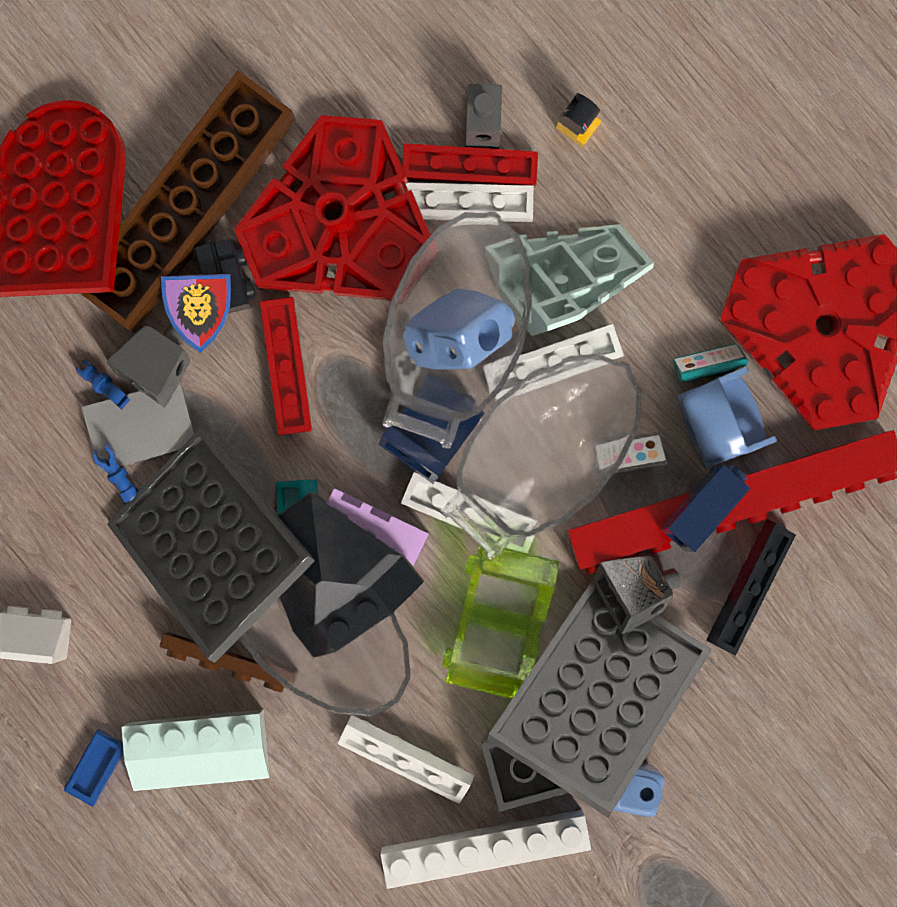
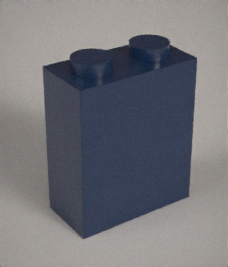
M725 465L713 467L659 529L684 551L696 552L751 489L744 483L747 477L733 465L730 467Z

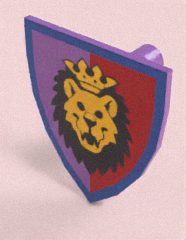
M230 274L161 276L164 307L172 326L186 343L201 353L215 340L225 324L230 309Z

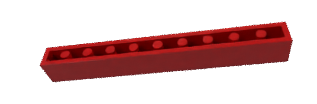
M895 431L879 433L745 475L747 480L744 483L751 489L715 529L716 533L719 534L736 528L735 522L746 518L749 524L768 519L767 512L780 508L781 514L800 509L799 502L811 498L814 504L833 498L832 492L843 488L846 494L865 489L864 482L872 479H877L878 484L897 479V437ZM691 492L566 530L577 569L582 570L586 568L587 574L596 572L600 563L604 561H611L617 558L639 557L638 552L646 549H651L652 554L671 549L670 542L673 540L659 528Z

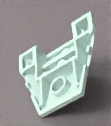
M621 224L578 229V234L558 236V231L547 232V237L527 239L526 234L515 235L485 246V251L502 298L531 336L580 320L647 273L654 266V262Z

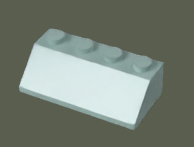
M264 709L128 722L121 727L124 762L133 791L266 779L270 777Z

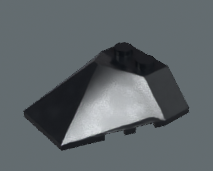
M313 491L277 515L315 560L280 596L293 633L313 658L337 652L377 625L400 607L424 582L402 552L396 548H390L377 539L376 535L370 530H364L348 519V515Z

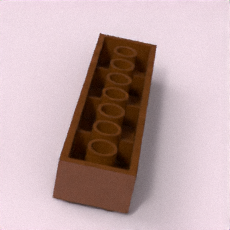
M237 70L120 224L114 292L81 293V295L126 329L135 333L162 297L161 276H178L193 257V248L202 245L296 121L293 111Z

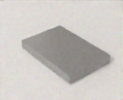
M181 381L165 408L141 391L127 394L126 396L131 400L122 410L110 399L82 407L93 450H97L98 456L103 459L106 458L108 461L110 454L105 450V445L109 443L116 453L115 458L119 466H126L177 452L195 434ZM97 465L99 472L105 471L103 468Z

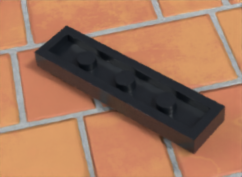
M766 520L706 640L707 642L736 656L796 534L776 522Z

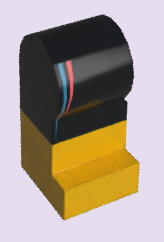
M577 93L560 115L556 129L583 148L601 124V120L597 118L600 109L589 98Z

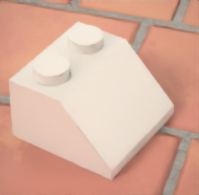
M7 606V611L0 612V658L48 664L67 659L71 618L62 617V611L42 609L41 615L28 614L27 607Z

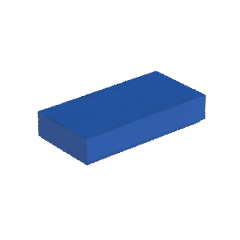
M100 729L96 730L63 791L92 807L95 806L124 754L123 742Z

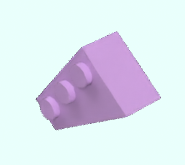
M334 488L328 500L330 504L348 515V519L364 530H370L376 535L377 539L390 548H396L402 552L412 566H414L429 533Z

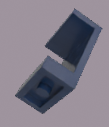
M429 373L421 388L400 416L382 435L378 445L434 484L479 423L484 412L480 410V405L474 399L468 396L462 397L455 392L453 386L446 379L440 376L435 377Z

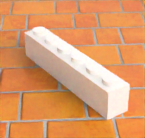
M582 809L384 846L381 849L380 855L386 887L389 889L590 851L591 846L585 815Z

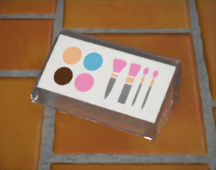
M660 431L593 443L599 476L668 464Z

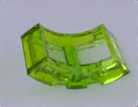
M479 542L476 555L469 554L465 574L471 576L453 649L446 647L442 668L448 669L445 683L513 699L535 666L540 643L538 642L542 623L546 619L555 588L559 561Z

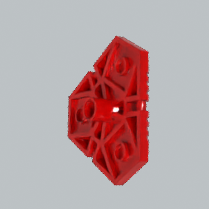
M321 115L283 164L282 168L286 172L279 181L275 178L271 180L234 229L240 246L243 248L244 256L254 281L259 288L290 290L315 294L333 291L336 296L400 302L437 254L438 250L412 190L408 191L406 186L408 179L382 120ZM297 180L302 183V186L294 193L290 188ZM394 191L396 197L386 201L384 195ZM343 208L339 218L329 220V215L334 209ZM328 268L336 269L335 278L327 277Z
M885 234L820 245L817 247V250L813 251L802 248L741 259L738 263L718 320L760 370L766 367L774 376L770 380L812 431L876 420L879 417L897 365V247ZM820 263L822 274L813 275L811 264ZM819 317L829 321L831 330L828 335L821 334L817 330L816 320ZM877 337L886 340L884 349L874 346ZM783 352L791 360V363L785 368L776 359Z

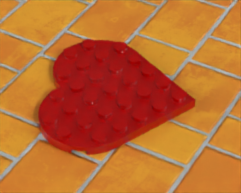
M74 100L47 103L27 113L26 116L28 118L14 132L10 129L0 145V297L114 292L126 167L124 141L113 122L98 108L88 103Z

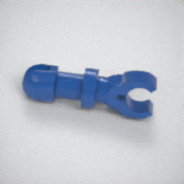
M82 360L81 362L86 368L81 370L76 366L75 369L78 375L85 381H89L95 392L98 394L103 393L122 410L131 399L111 383L112 379L107 374H100L93 364L87 360Z
M106 443L105 450L110 454L108 461L106 458H100L97 450H93V459L99 467L108 473L107 479L110 483H115L119 489L120 497L125 503H128L139 491L134 483H130L126 477L128 472L124 466L118 465L113 447Z

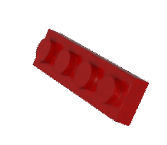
M404 143L402 167L408 180L536 187L538 151Z
M294 297L260 301L278 436L312 432L313 428Z

